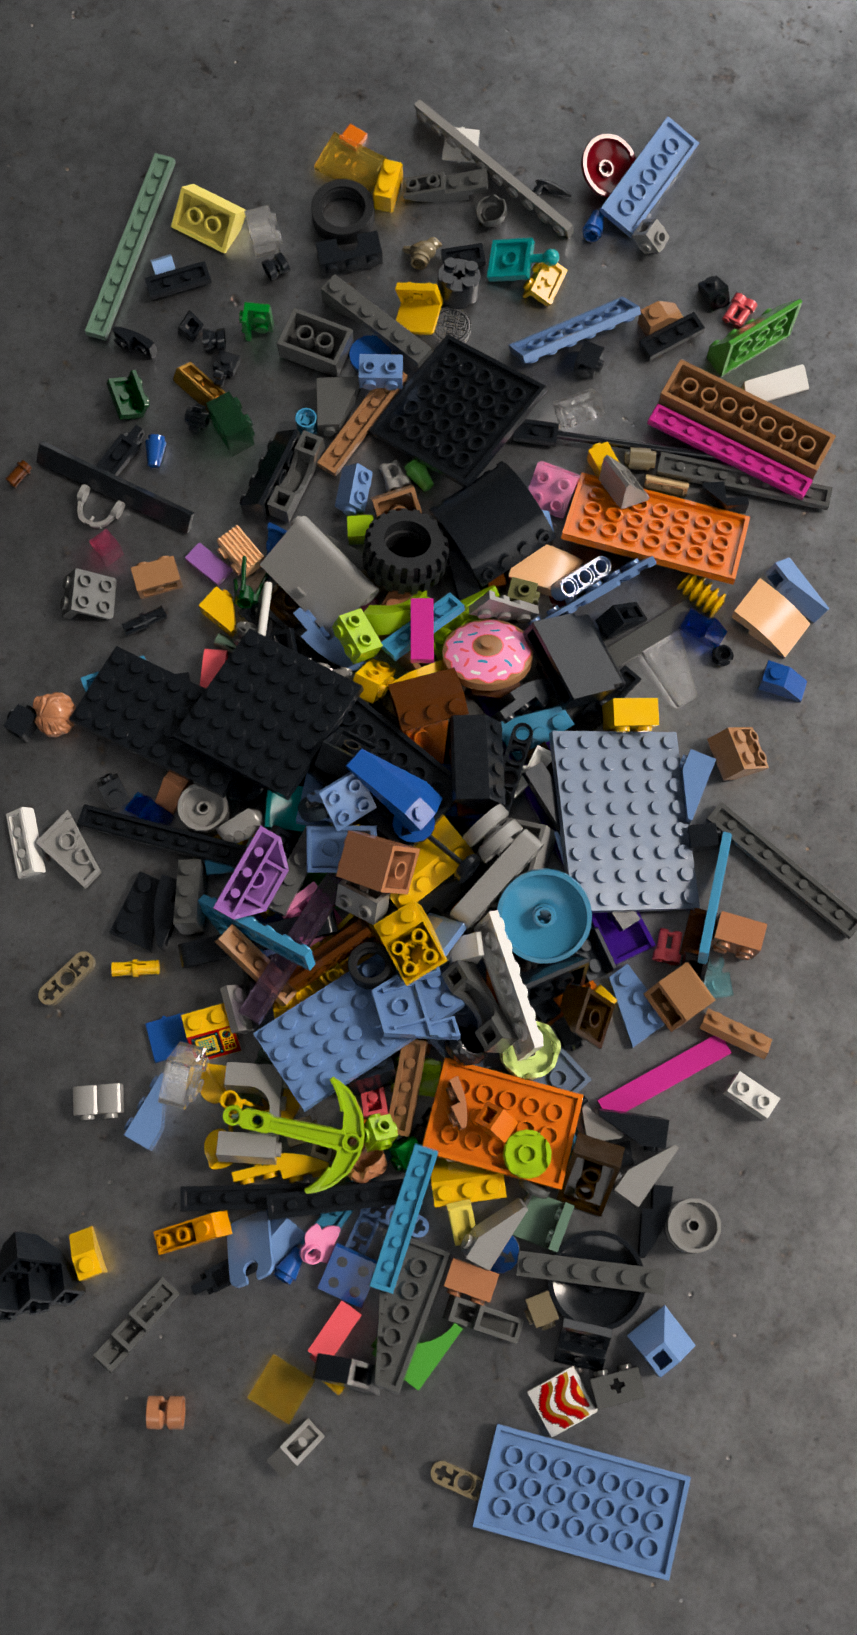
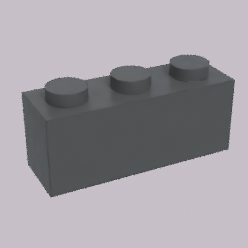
M201 858L178 860L173 924L182 935L204 933L205 914L198 900L203 894L207 895L208 876L206 875L205 864Z

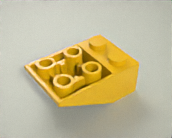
M414 900L374 924L406 986L447 962V958L429 918L422 906Z

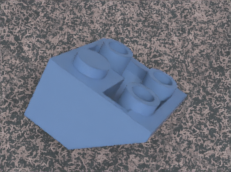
M665 1305L626 1335L650 1368L660 1378L676 1366L696 1346Z

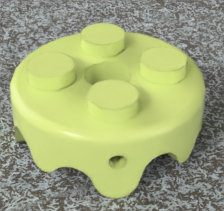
M536 1021V1024L542 1032L544 1046L536 1051L533 1056L518 1061L513 1045L503 1053H499L501 1062L506 1070L516 1077L527 1080L539 1079L548 1074L556 1065L561 1050L560 1040L555 1036L549 1025Z

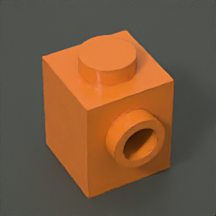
M488 1101L474 1120L489 1136L503 1143L507 1141L518 1124L503 1108Z

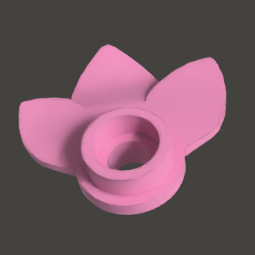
M317 1223L312 1225L306 1231L304 1236L305 1243L300 1249V1257L303 1262L311 1265L319 1262L328 1263L341 1228L329 1225L321 1229Z

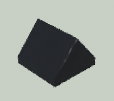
M189 310L178 326V335L194 341L204 324Z

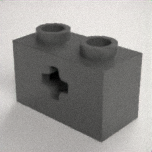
M631 1362L618 1365L617 1371L609 1373L607 1369L593 1372L594 1377L588 1378L595 1406L598 1410L646 1397L639 1369L637 1366H632ZM615 1378L623 1383V1385L619 1386V1391L617 1392L614 1388H610V1385L614 1384L613 1379Z

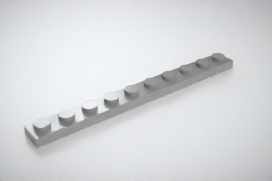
M421 99L414 104L417 113L416 117L425 124L427 122L435 134L438 136L443 135L451 147H458L461 150V154L467 160H474L477 163L478 169L486 168V171L492 176V180L497 185L501 186L502 184L513 198L518 197L522 200V204L529 211L533 209L537 213L538 218L545 224L547 222L553 226V230L559 236L564 235L569 239L574 234L572 223Z

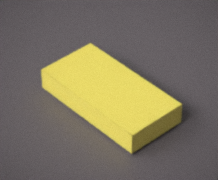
M470 1199L446 1204L455 1246L461 1245L464 1236L469 1234L472 1228L476 1226Z

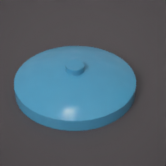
M534 869L519 875L505 888L497 907L499 916L505 924L507 939L512 944V951L521 958L535 963H555L576 953L586 941L592 923L591 904L585 890L574 878L554 869Z

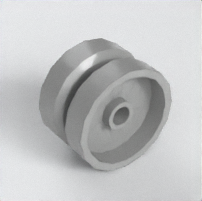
M196 784L190 785L185 789L178 800V813L188 831L214 837L218 834L216 829L231 819V808L226 796L222 798Z
M501 803L480 818L463 836V839L470 847H476L485 841L477 851V855L481 857L484 863L505 850L523 830V827L515 819L503 824L508 818L509 812Z
M686 1199L675 1203L670 1208L664 1225V1232L667 1240L675 1249L684 1253H701L709 1250L718 1241L721 1233V1220L717 1211L710 1203L701 1199ZM691 1221L692 1223L696 1222L697 1228L691 1230L689 1223Z

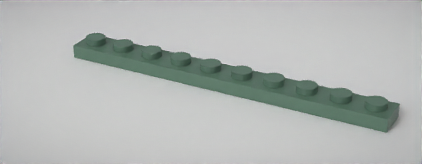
M157 153L154 154L86 326L85 333L87 336L105 341L108 338L176 164L175 158Z

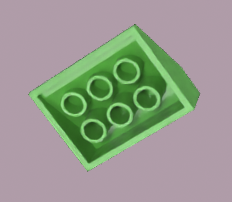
M797 299L778 305L773 309L769 308L759 318L750 319L745 323L744 327L739 330L734 329L724 339H718L711 343L706 358L720 377L790 336L802 305V300Z

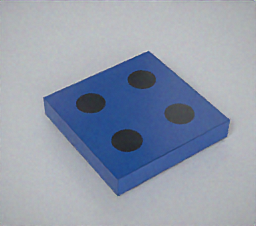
M336 1243L318 1289L362 1309L371 1288L370 1281L377 1261Z

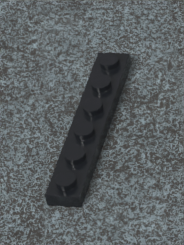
M403 1179L330 1187L326 1190L306 1194L305 1191L266 1195L268 1219L277 1220L395 1205Z

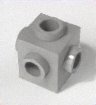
M658 219L642 220L632 234L640 250L645 254L660 253L670 238Z

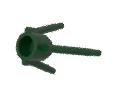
M246 556L242 557L241 583L239 588L237 579H233L234 604L243 609L250 608L253 603H258V597L264 587V582H267L269 574L266 572L254 594L252 588L245 585Z

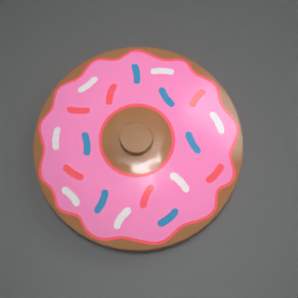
M493 619L476 620L463 624L447 637L443 645V665L445 669L455 667L460 683L465 687L482 691L500 690L518 683L527 675L533 662V650L525 640L524 632L515 625Z

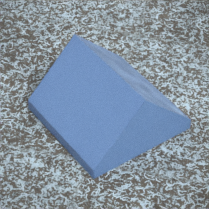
M289 1218L270 1220L274 1272H276L275 1268L294 1247H298L305 1236V1232Z

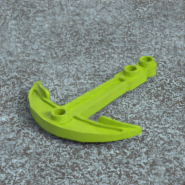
M334 1076L330 1078V1082L337 1094L340 1112H344L342 1128L277 1117L272 1113L252 1108L242 1110L238 1105H229L223 1112L224 1122L231 1126L239 1124L244 1129L261 1133L271 1132L335 1149L337 1153L332 1166L328 1165L320 1177L304 1189L306 1194L326 1190L349 1174L360 1157L364 1144V1119L360 1106L350 1089ZM231 1110L237 1111L238 1117L231 1118L229 1112ZM256 1115L262 1119V1122L259 1124L253 1121V1117ZM350 1137H354L357 1143L349 1145L347 1140Z

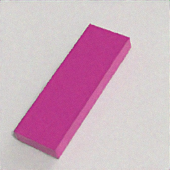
M411 598V663H434L433 598Z

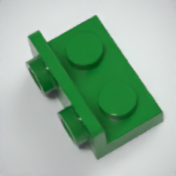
M244 302V309L240 310L239 323H242L241 330L242 333H245L246 341H251L252 330L258 333L274 331V321L269 304Z

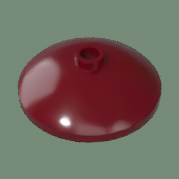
M614 134L598 135L590 140L583 150L581 168L584 179L591 190L597 195L608 198L636 160L632 148L621 137Z

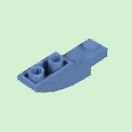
M299 608L293 613L307 629L301 637L319 654L341 667L351 669L353 672H357L366 664L365 661L353 665L350 658L345 654L339 639L334 636L329 640L331 635L323 626L319 628L314 623L317 619L309 609L304 611L302 608Z

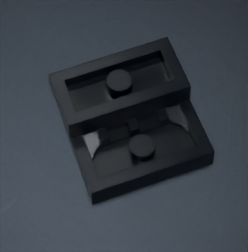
M564 1318L554 1362L593 1371L603 1370L613 1329Z

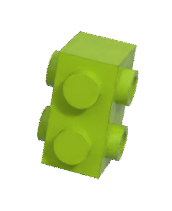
M361 608L338 616L332 625L335 637L339 639L345 654L350 658L353 665L375 657L383 647Z

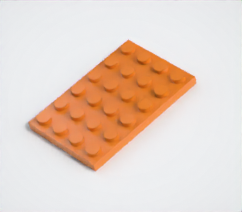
M445 1057L422 1146L438 1150L437 1157L518 1178L510 1173L505 1166L503 1160L505 1143L489 1136L474 1122L488 1101L503 1108L518 1122L510 1136L517 1131L525 1129L534 1130L546 1138L550 1144L552 1152L551 1163L546 1171L538 1177L523 1180L562 1190L584 1095L475 1065L464 1066L462 1063L459 1064L455 1060ZM458 1076L461 1082L467 1106V1125L461 1131L458 1130L457 1126L453 1127L448 1118L449 1108L457 1103L455 1100L451 1101L446 1092L447 1082Z

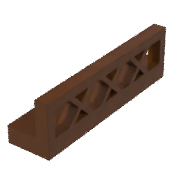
M359 919L313 951L312 956L315 965L310 971L295 963L286 969L284 973L288 977V982L292 988L299 992L347 959L355 947L365 942H372L376 938L364 920Z

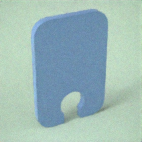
M258 1211L230 1224L233 1234L227 1236L230 1283L236 1288L249 1285L246 1269L251 1263L257 1262L258 1264L256 1276L259 1280L269 1276L274 1269L270 1220L265 1211Z

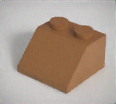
M412 484L370 498L376 518L383 513L388 514L390 510L400 511L401 508H407L408 511H413V509L419 510L422 514L416 491Z

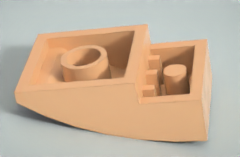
M546 544L510 569L508 583H511L512 577L538 583L537 591L541 592L542 595L552 597V585L580 567L583 560L566 551Z
M761 578L748 592L731 617L749 630L748 634L783 658L787 656L810 626L808 620L794 605Z

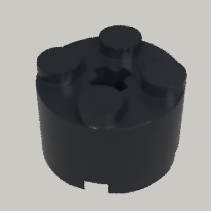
M447 258L444 261V264H442L438 271L437 281L444 305L453 309L467 308V305L472 302L474 304L477 301L481 275L476 262Z

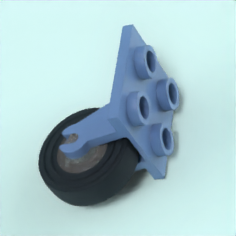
M351 772L325 788L314 790L313 793L307 794L298 804V812L305 822L326 820L333 824L337 832L377 808L369 790Z

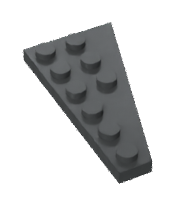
M383 1228V1241L387 1231L385 1228ZM411 1238L393 1294L380 1290L375 1372L376 1387L399 1395L451 1257L450 1252Z

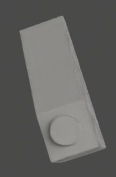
M674 1145L627 1170L624 1174L619 1172L614 1183L615 1188L612 1191L635 1208H638L679 1147Z
M515 1199L473 1227L470 1233L464 1236L460 1249L466 1259L490 1271L528 1211L522 1199Z

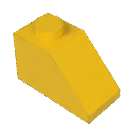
M216 586L199 604V608L204 616L233 639L234 634L237 633L234 597L226 589L221 590Z
M93 1226L69 1234L71 1258L78 1280L86 1281L107 1273Z

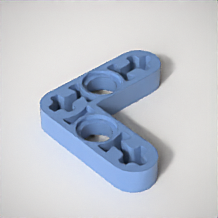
M391 1206L388 1209L385 1220L380 1218L383 1213L375 1211L372 1214L370 1213L371 1208L361 1209L345 1247H355L357 1241L352 1240L355 1235L360 1240L367 1241L366 1246L361 1243L359 1251L362 1252L361 1254L366 1255L379 1223L382 1222L389 1225V1216L395 1206ZM419 1214L416 1223L422 1220L425 1230L424 1232L419 1231L418 1234L414 1233L413 1230L412 1236L417 1238L425 1236L429 1231L427 1219ZM363 1222L369 1223L372 1227L370 1235L365 1237L358 1233V1226Z

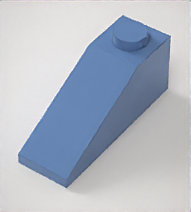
M690 749L688 756L683 754L678 766L682 768L681 779L686 822L689 825L716 761L715 758Z

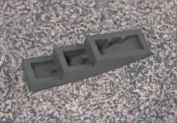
M162 1277L132 1309L127 1318L114 1330L110 1338L93 1355V1358L111 1374L172 1305L180 1293Z

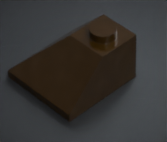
M567 984L560 1008L571 1032L594 1047L602 1049L615 1004L590 987Z

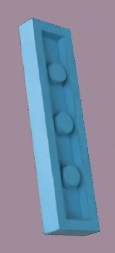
M448 593L434 603V633L465 611L464 604L451 593ZM411 621L381 642L383 645L381 649L394 661L411 650Z

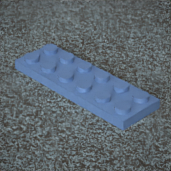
M667 116L598 211L631 238L641 221L647 217L699 145V142Z
M622 296L509 344V349L522 362L531 364L538 361V358L544 355L557 353L558 349L574 346L579 340L593 338L598 332L612 330L619 323L634 320L636 316L641 314L640 307Z

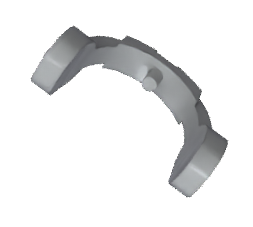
M85 484L80 487L76 497L78 501L77 512L78 518L84 525H88L92 529H102V527L109 525L114 519L120 518L124 511L125 503L118 500L105 520L93 522L95 518L93 516L87 520L83 514V505L90 493V487Z

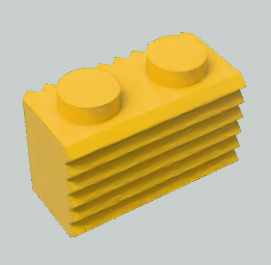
M388 159L383 160L372 195L374 209L390 213L394 212L393 209L395 208L403 180L402 163Z

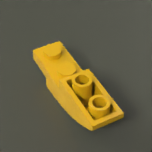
M282 1153L281 1157H277L276 1165L254 1164V1167L231 1173L233 1182H240V1185L255 1183L254 1179L263 1177L264 1180L278 1177V1172H281L284 1181L289 1180V1183L303 1181V1176L312 1174L313 1178L319 1177L330 1164L307 1155Z

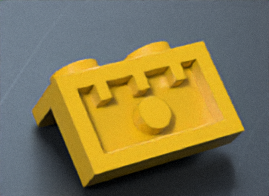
M544 262L535 263L532 267V276L529 277V280H526L523 286L525 290L522 297L526 299L531 295L548 307L552 304L568 270L559 263L555 266H547Z

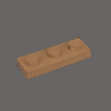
M709 1008L700 1025V1029L762 1059H765L772 1042L771 1038Z

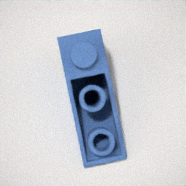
M790 557L775 562L762 575L766 583L783 595L801 614L813 623L829 610V607Z
M162 1072L159 1076L156 1075L149 1086L151 1091L147 1097H142L137 1105L139 1111L134 1118L131 1117L124 1127V1130H126L124 1136L151 1151L165 1129L168 1076Z

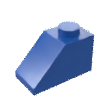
M768 660L758 689L801 703L807 680L791 667Z

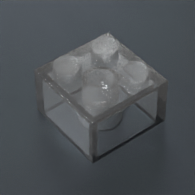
M181 1041L167 1058L158 1103L186 1110L191 1102H195L197 1093H201L204 1079H201L202 1072L206 1071L209 1058L205 1057L206 1048Z

